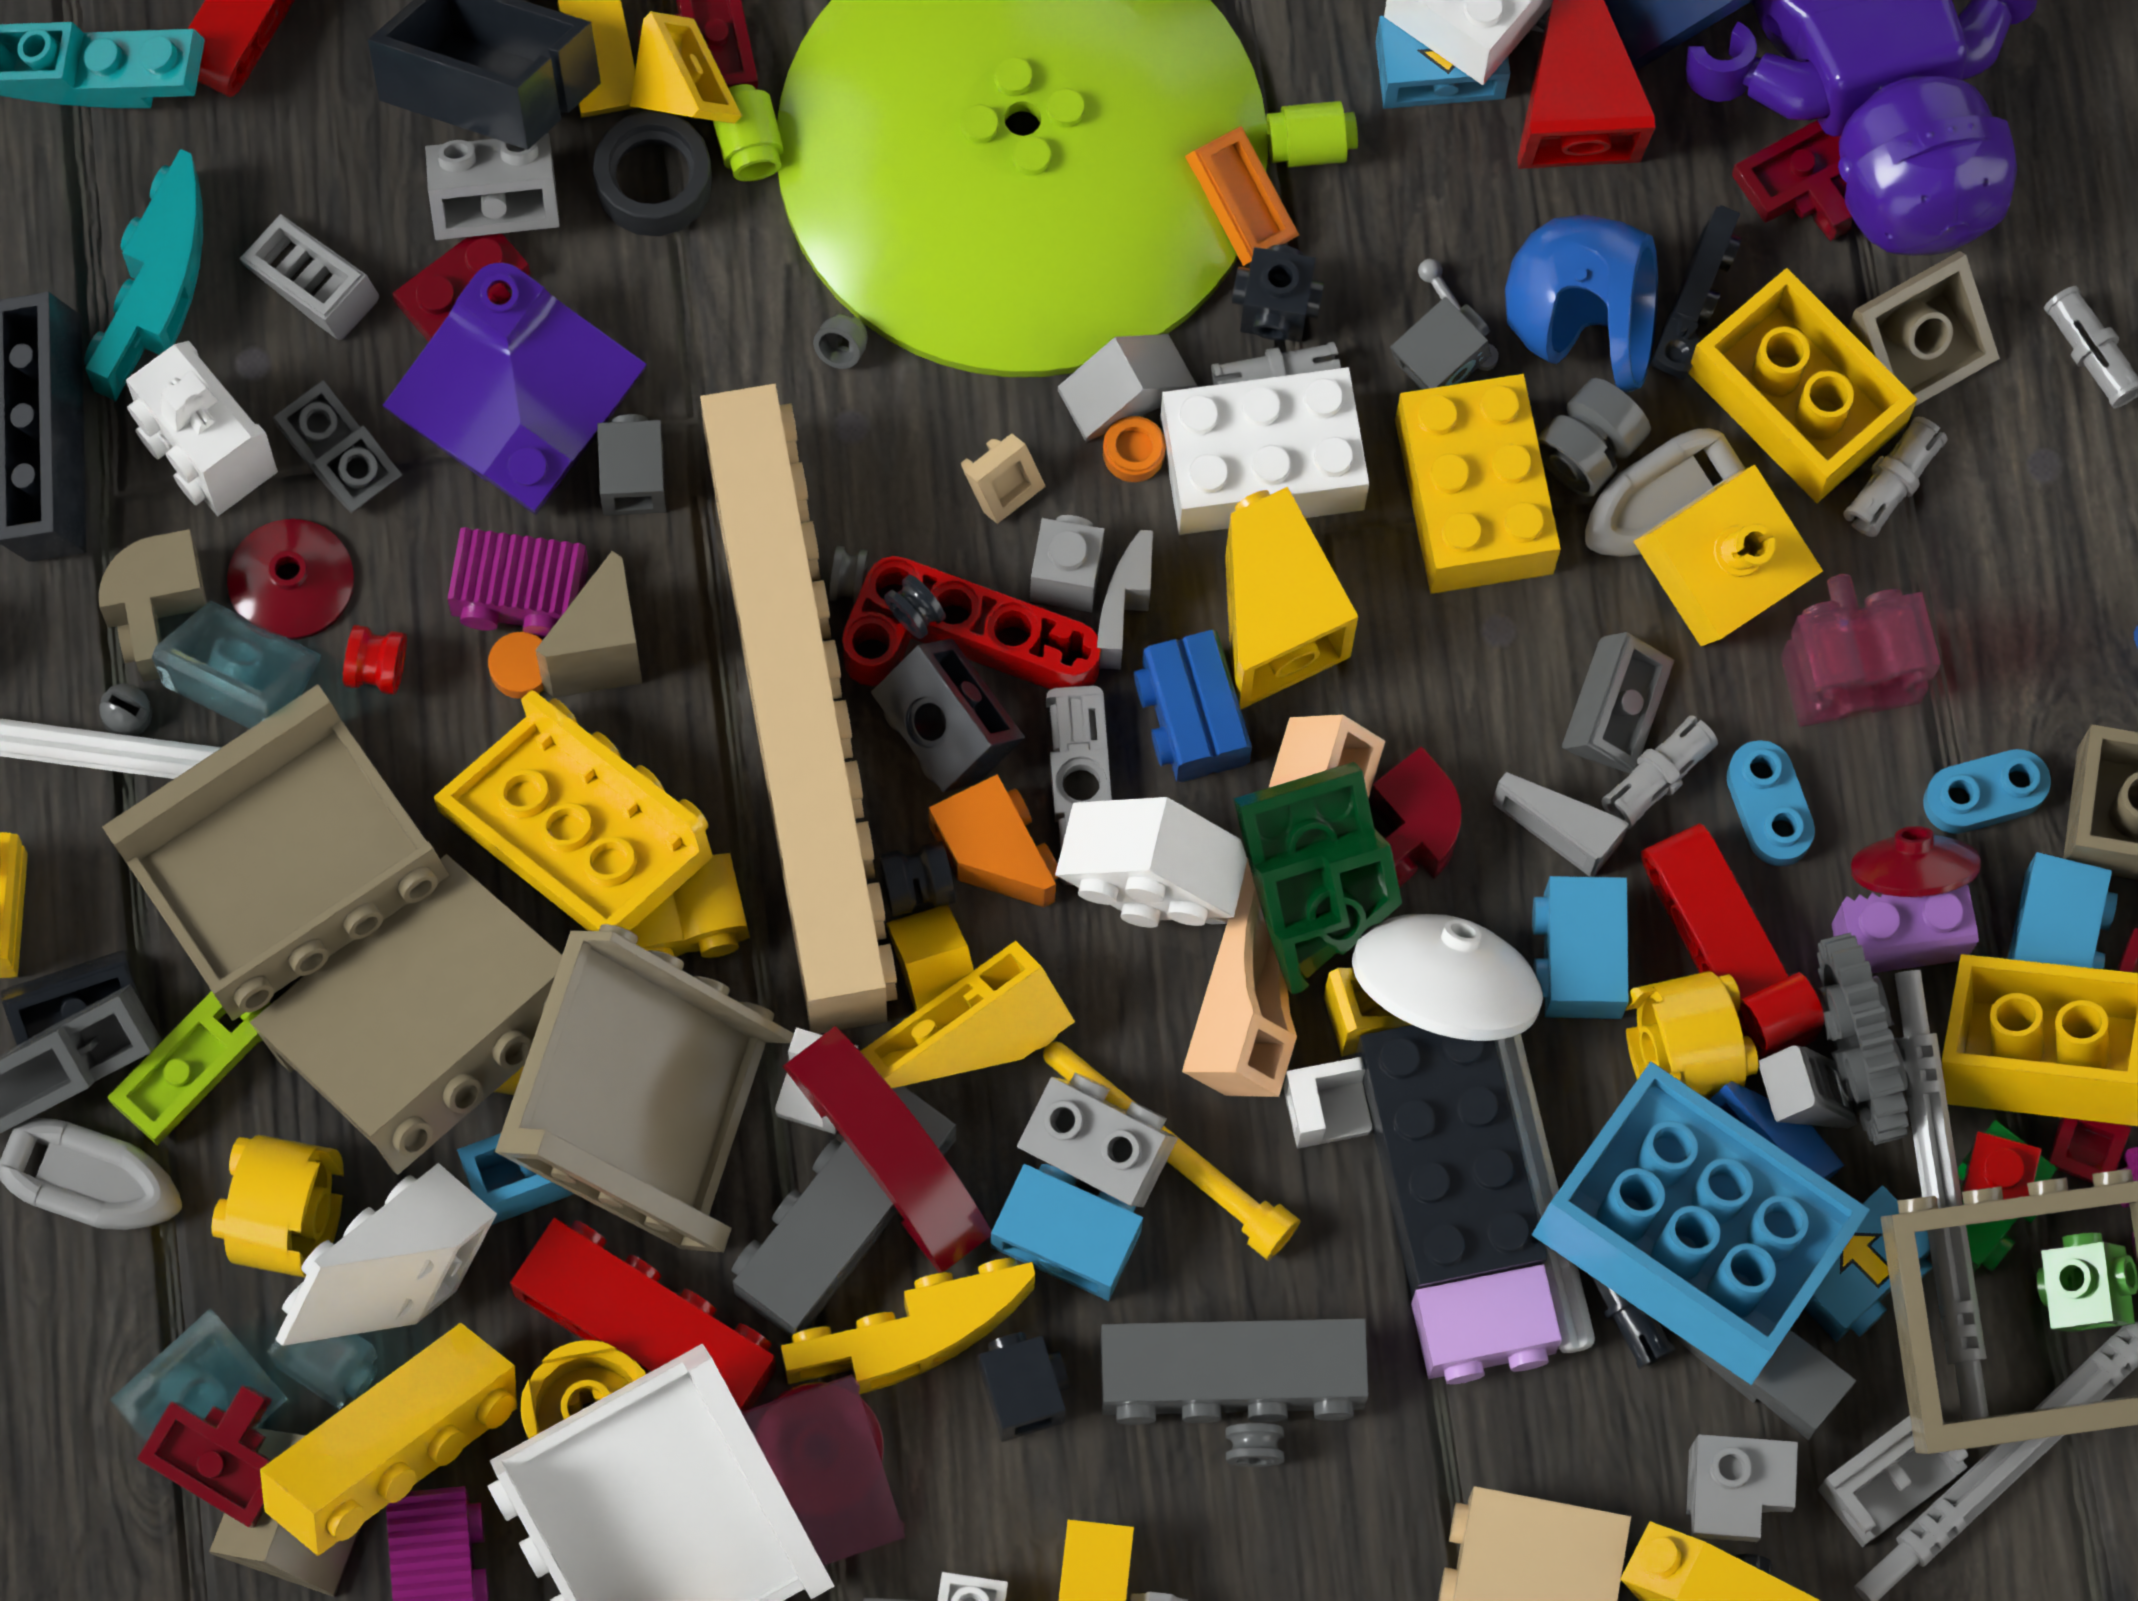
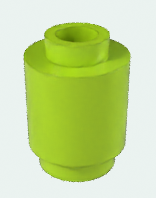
M749 84L732 86L729 90L742 117L735 124L713 121L724 165L732 170L734 178L739 181H756L767 178L781 168L779 155H782L784 152L770 95L765 91L755 90V87Z
M1341 101L1282 106L1280 113L1267 114L1268 149L1271 163L1286 162L1287 168L1344 163L1347 161V150L1358 148L1355 113H1344Z

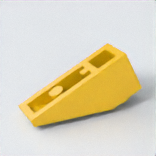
M1015 940L860 1052L889 1086L896 1088L1022 1060L1033 1051L1049 1045L1061 1031L1075 1021L1042 966Z
M1651 1521L1620 1578L1639 1601H1821L1705 1541Z

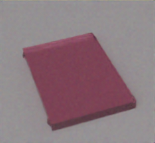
M852 1374L741 1412L823 1565L905 1538V1525L899 1519L859 1394L860 1385L855 1381Z

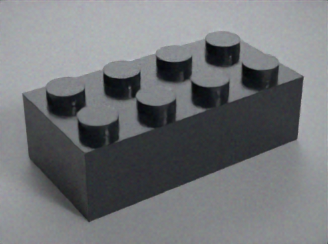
M1414 1025L1360 1035L1355 1057H1362L1365 1066V1074L1362 1081L1412 1299L1417 1289L1542 1264L1545 1265L1547 1255L1544 1243L1532 1236L1539 1222L1495 1041L1457 1039L1439 1035Z

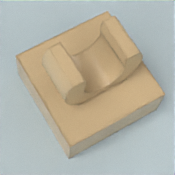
M1012 433L1002 441L996 439L988 441L986 444L989 451L974 463L967 458L961 462L964 473L983 512L997 524L1046 487L1026 444Z

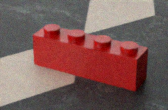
M553 1218L510 1282L514 1297L584 1341H601L616 1347V1349L635 1360L646 1374L703 1343L745 1418L777 1370L775 1356L768 1352L772 1346L770 1341L744 1324L739 1323L736 1329L733 1330L715 1319L713 1316L717 1311L716 1308L698 1294L688 1289H683L679 1296L659 1284L658 1281L662 1275L642 1259L629 1254L626 1260L623 1261L603 1249L607 1243L606 1239L586 1224L574 1220L571 1226L568 1227L556 1218Z

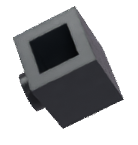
M1024 1332L1009 1334L991 1341L988 1344L989 1351L979 1354V1370L1001 1441H1007L1065 1423L1066 1409L1060 1391L1069 1389L1070 1385L1059 1350L1048 1353L1043 1336L1027 1340Z

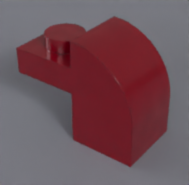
M1421 746L1372 784L1369 805L1393 831L1385 840L1391 845L1399 887L1416 873L1418 866L1414 862L1417 860L1435 879L1446 867L1453 854L1461 825V803L1456 788L1446 773Z

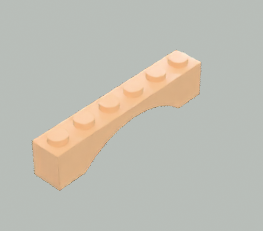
M1345 715L1290 717L1269 787L1355 762L1363 771L1369 798L1385 740ZM1247 858L1235 915L1228 918L1182 1072L1225 1096L1279 1097L1297 1035L1290 1015L1288 989L1266 926Z

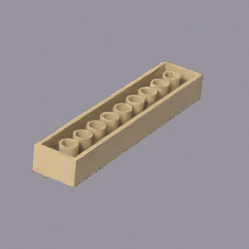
M776 383L700 396L707 455L810 1032L820 1034L828 1032L834 1026L839 1030L884 1023L887 1022L886 1002L897 1000L896 971L891 945L878 946L877 940L886 939L885 911L879 882L867 884L866 879L875 878L873 845L868 821L859 823L855 821V819L864 818L862 785L857 760L844 761V759L853 758L850 739L852 738L846 700L833 701V699L842 698L839 679L841 678L835 640L822 641L831 639L828 619L830 618L824 580L816 581L820 580L819 552L814 524L809 518L807 485L803 464L799 462L797 432L792 404L779 405Z

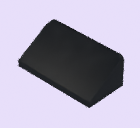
M124 950L26 981L1 991V1001L17 1045L131 984L140 1002L141 999Z

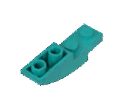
M73 22L0 24V96L51 104L102 108H151L153 97L195 96L205 39L195 29L83 32Z
M183 149L179 150L171 166L163 165L159 169L150 189L151 202L142 218L134 217L123 234L120 247L123 251L122 254L129 275L135 280L127 279L123 283L114 302L113 311L116 314L105 333L99 331L95 334L85 353V369L93 390L114 401L118 399L126 384V379L130 377L145 349L160 355L175 344L193 299L203 245V203L199 177L192 154Z

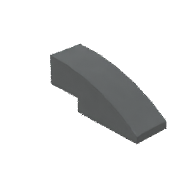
M131 984L0 1055V1133L88 1089L100 1078L151 1053L162 1039Z
M1661 1324L1663 1330L1752 1403L1757 1399L1760 1400L1807 1440L1812 1437L1856 1382L1853 1377L1824 1354L1789 1330L1753 1384L1750 1385Z

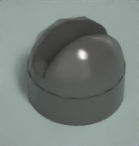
M840 313L832 316L822 324L814 337L813 345L816 354L823 362L834 368L848 369L853 367L866 349L868 341L866 327L856 317L851 318ZM843 337L849 341V347L841 345Z
M121 683L110 687L102 696L99 704V714L103 725L109 733L138 736L150 725L152 707L147 695L135 685ZM120 699L140 710L135 717L112 703Z

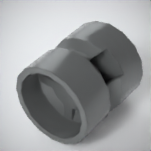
M1599 378L1589 379L1568 402L1566 410L1569 416H1556L1537 436L1542 463L1545 469L1565 487L1585 497L1594 496L1616 472L1617 464L1615 458L1620 460L1627 459L1647 438L1651 431L1649 420L1641 408L1618 387Z

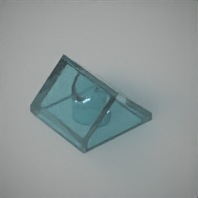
M211 600L155 647L152 655L153 662L164 687L249 729L301 696L321 658V654L270 631Z
M209 1309L110 1400L124 1421L146 1443L171 1401H177L203 1418H206L213 1406L226 1412L241 1386L250 1385L272 1399L258 1424L259 1426L288 1398L219 1317Z

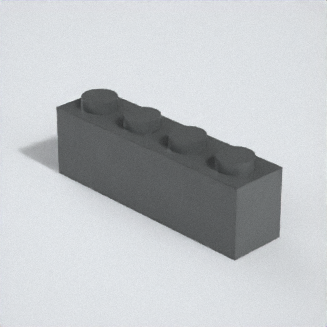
M905 1086L892 1088L944 1156L956 1141V1124ZM835 1138L824 1148L812 1167L817 1176L803 1193L794 1189L786 1196L772 1217V1221L778 1224L763 1244L753 1240L743 1250L732 1267V1272L737 1275L733 1280L735 1296L790 1338L795 1333L809 1328L899 1213L845 1140L841 1143Z
M1365 1319L1102 1324L1101 1326L1102 1415H1116L1117 1423L1142 1425L1153 1423L1156 1421V1414H1182V1420L1187 1423H1213L1222 1420V1413L1248 1412V1419L1250 1421L1276 1422L1287 1419L1288 1411H1314V1418L1317 1420L1337 1421L1354 1417L1353 1410H1364L1368 1399Z

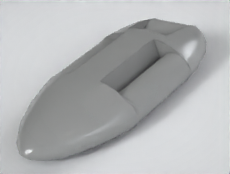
M1711 428L1695 429L1679 434L1619 472L1610 481L1591 510L1585 529L1587 547L1604 555L1619 557L1641 555L1633 540L1732 475L1744 470L1745 466L1724 434L1718 430ZM1702 449L1723 479L1714 486L1693 456Z
M35 1118L25 1120L12 1129L0 1159V1181L12 1194L30 1205L96 1228L128 1230L150 1227L170 1220L182 1208L180 1193L171 1177L152 1157L131 1143L67 1121ZM38 1142L48 1146L36 1178L24 1173L35 1143Z

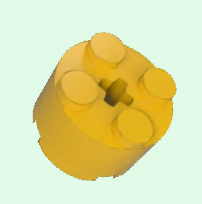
M1707 971L1636 987L1628 993L1629 1002L1625 1011L1637 1008V1026L1626 1029L1628 1050L1637 1080L1651 1061L1707 1100H1710L1724 1085L1731 1081L1745 1087L1746 1076L1758 1072L1759 1064L1756 1047L1749 1036H1743L1737 1016V1012L1740 1010V994L1737 984L1730 974L1718 977L1714 973Z
M256 1135L252 1139L239 1137L236 1139L230 1155L229 1170L233 1178L228 1199L221 1198L216 1204L212 1217L213 1237L224 1239L226 1255L233 1264L306 1278V1274L301 1270L305 1260L322 1242L329 1240L333 1243L337 1232L343 1195L331 1193L332 1174L344 1176L342 1157L338 1150L264 1135Z
M576 1341L558 1347L542 1360V1363L536 1368L530 1379H528L522 1392L521 1418L527 1438L530 1439L581 1411L584 1404L595 1403L646 1375L645 1371L627 1354L601 1341Z

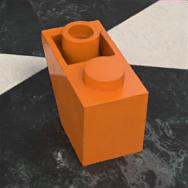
M998 774L929 807V827L935 839L943 841L949 865L958 881L1043 908L1055 902L1056 883L1054 880L1060 878L1055 875L1058 866L1057 862L1045 843L1038 846L1035 845L1025 827L1032 823V819L1022 796L1016 788L1007 792Z

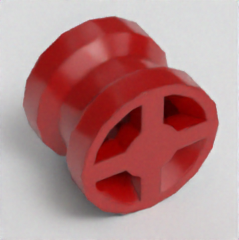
M355 624L350 632L343 667L344 687L357 689L363 684L376 685L381 693L395 695L399 689L404 670L407 649L406 633L391 631L386 636L373 634L368 626Z

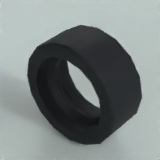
M644 111L624 117L605 132L595 149L593 175L601 207L616 225L636 235L660 237L681 231L700 216L710 198L712 170L711 159L705 141L689 122L670 113ZM648 144L667 145L679 151L686 158L689 167V180L685 189L673 199L657 204L639 203L626 197L620 190L616 179L617 165L621 158L634 148Z

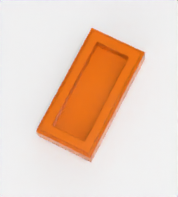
M1242 126L1185 156L1243 266L1252 261L1254 247L1267 249L1273 245H1283L1299 236L1295 225Z

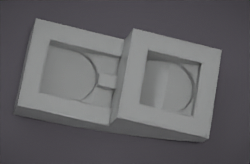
M1140 530L1118 563L1109 584L1098 631L1097 648H1101L1100 669H1121L1124 610H1149L1153 531Z

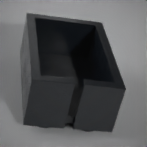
M413 0L368 39L379 101L527 150L561 120V112L569 113L601 84L591 22L523 0Z

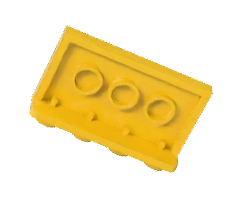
M531 690L521 699L526 717L433 797L438 812L586 930L599 931L602 924H609L631 931L713 858L705 832L709 827L708 822L693 803L686 799L677 802L668 795L660 781L649 769L642 765L633 768L624 761L617 748L605 735L597 731L591 735L580 727L572 712L562 702L555 698L548 702L538 693Z

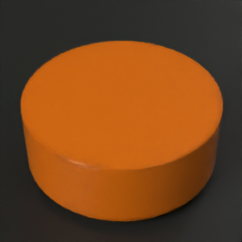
M1129 416L1116 421L1106 432L1103 442V459L1108 470L1117 478L1127 482L1145 481L1153 477L1164 463L1166 451L1165 437L1161 429L1153 421L1140 416Z
M513 632L503 636L494 644L489 654L488 667L492 682L500 692L512 698L522 699L531 690L538 694L544 690L535 651L543 641L541 638L532 633Z

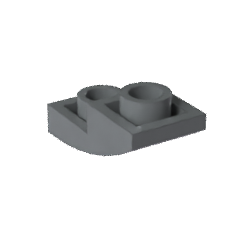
M324 380L273 417V423L351 514L402 476L364 425L360 427Z

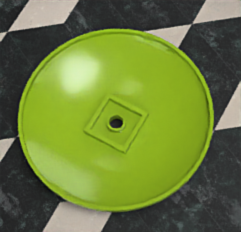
M831 0L812 24L793 59L780 98L777 119L784 148L783 154L779 155L781 168L778 171V178L788 221L803 254L819 279L834 297L866 326L886 340L917 356L943 366L976 374L1001 377H1047L1074 373L1114 337L1168 334L1185 322L1213 295L1229 275L1239 258L1185 156L1242 126L1265 171L1268 160L1267 121L1262 94L1253 66L1240 39L1211 0ZM1016 112H1029L1037 117L1040 126L1030 135H1016L1006 127L1005 122L1007 118Z

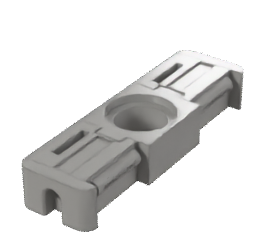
M1098 686L1053 688L1048 691L1046 697V708L1050 707L1053 751H1055L1050 752L1054 822H1059L1061 850L1073 803L1112 800L1104 695ZM1078 770L1088 771L1097 778L1100 788L1096 795L1088 800H1075L1069 797L1063 788V781L1067 775ZM1059 878L1062 884L1068 886L1073 885L1065 881L1064 879Z

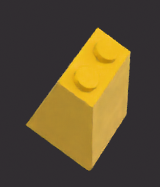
M1288 487L1271 495L1268 490L1255 492L1241 500L1235 506L1236 511L1230 515L1225 553L1231 679L1240 709L1248 707L1351 657L1358 615Z

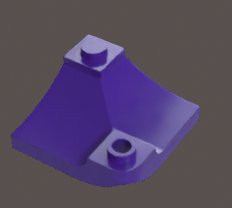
M493 263L483 267L474 275L456 300L454 307L443 324L390 394L383 407L484 481L490 482L531 513L537 515L571 467L574 468L598 435L597 423H607L647 368V364L551 295L542 285L517 267L507 263ZM497 283L506 284L512 290L511 299L503 305H496L488 298L490 288Z

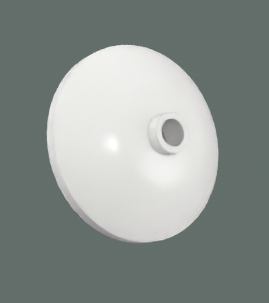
M1407 914L1389 918L1364 931L1356 943L1352 957L1353 972L1357 981L1376 1003L1396 1017L1416 1027L1439 1035L1474 1041L1510 1038L1526 1031L1532 1026L1542 1005L1543 992L1541 984L1525 958L1493 932L1462 918L1437 914Z

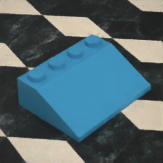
M1650 1061L1554 1196L1534 1229L1532 1236L1752 1385L1870 1209Z

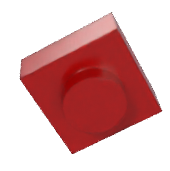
M1978 1131L1973 1139L1961 1188L1962 1199V1192L2001 1186L2003 1199L2029 1196L2027 1183L2034 1182L2042 1149Z

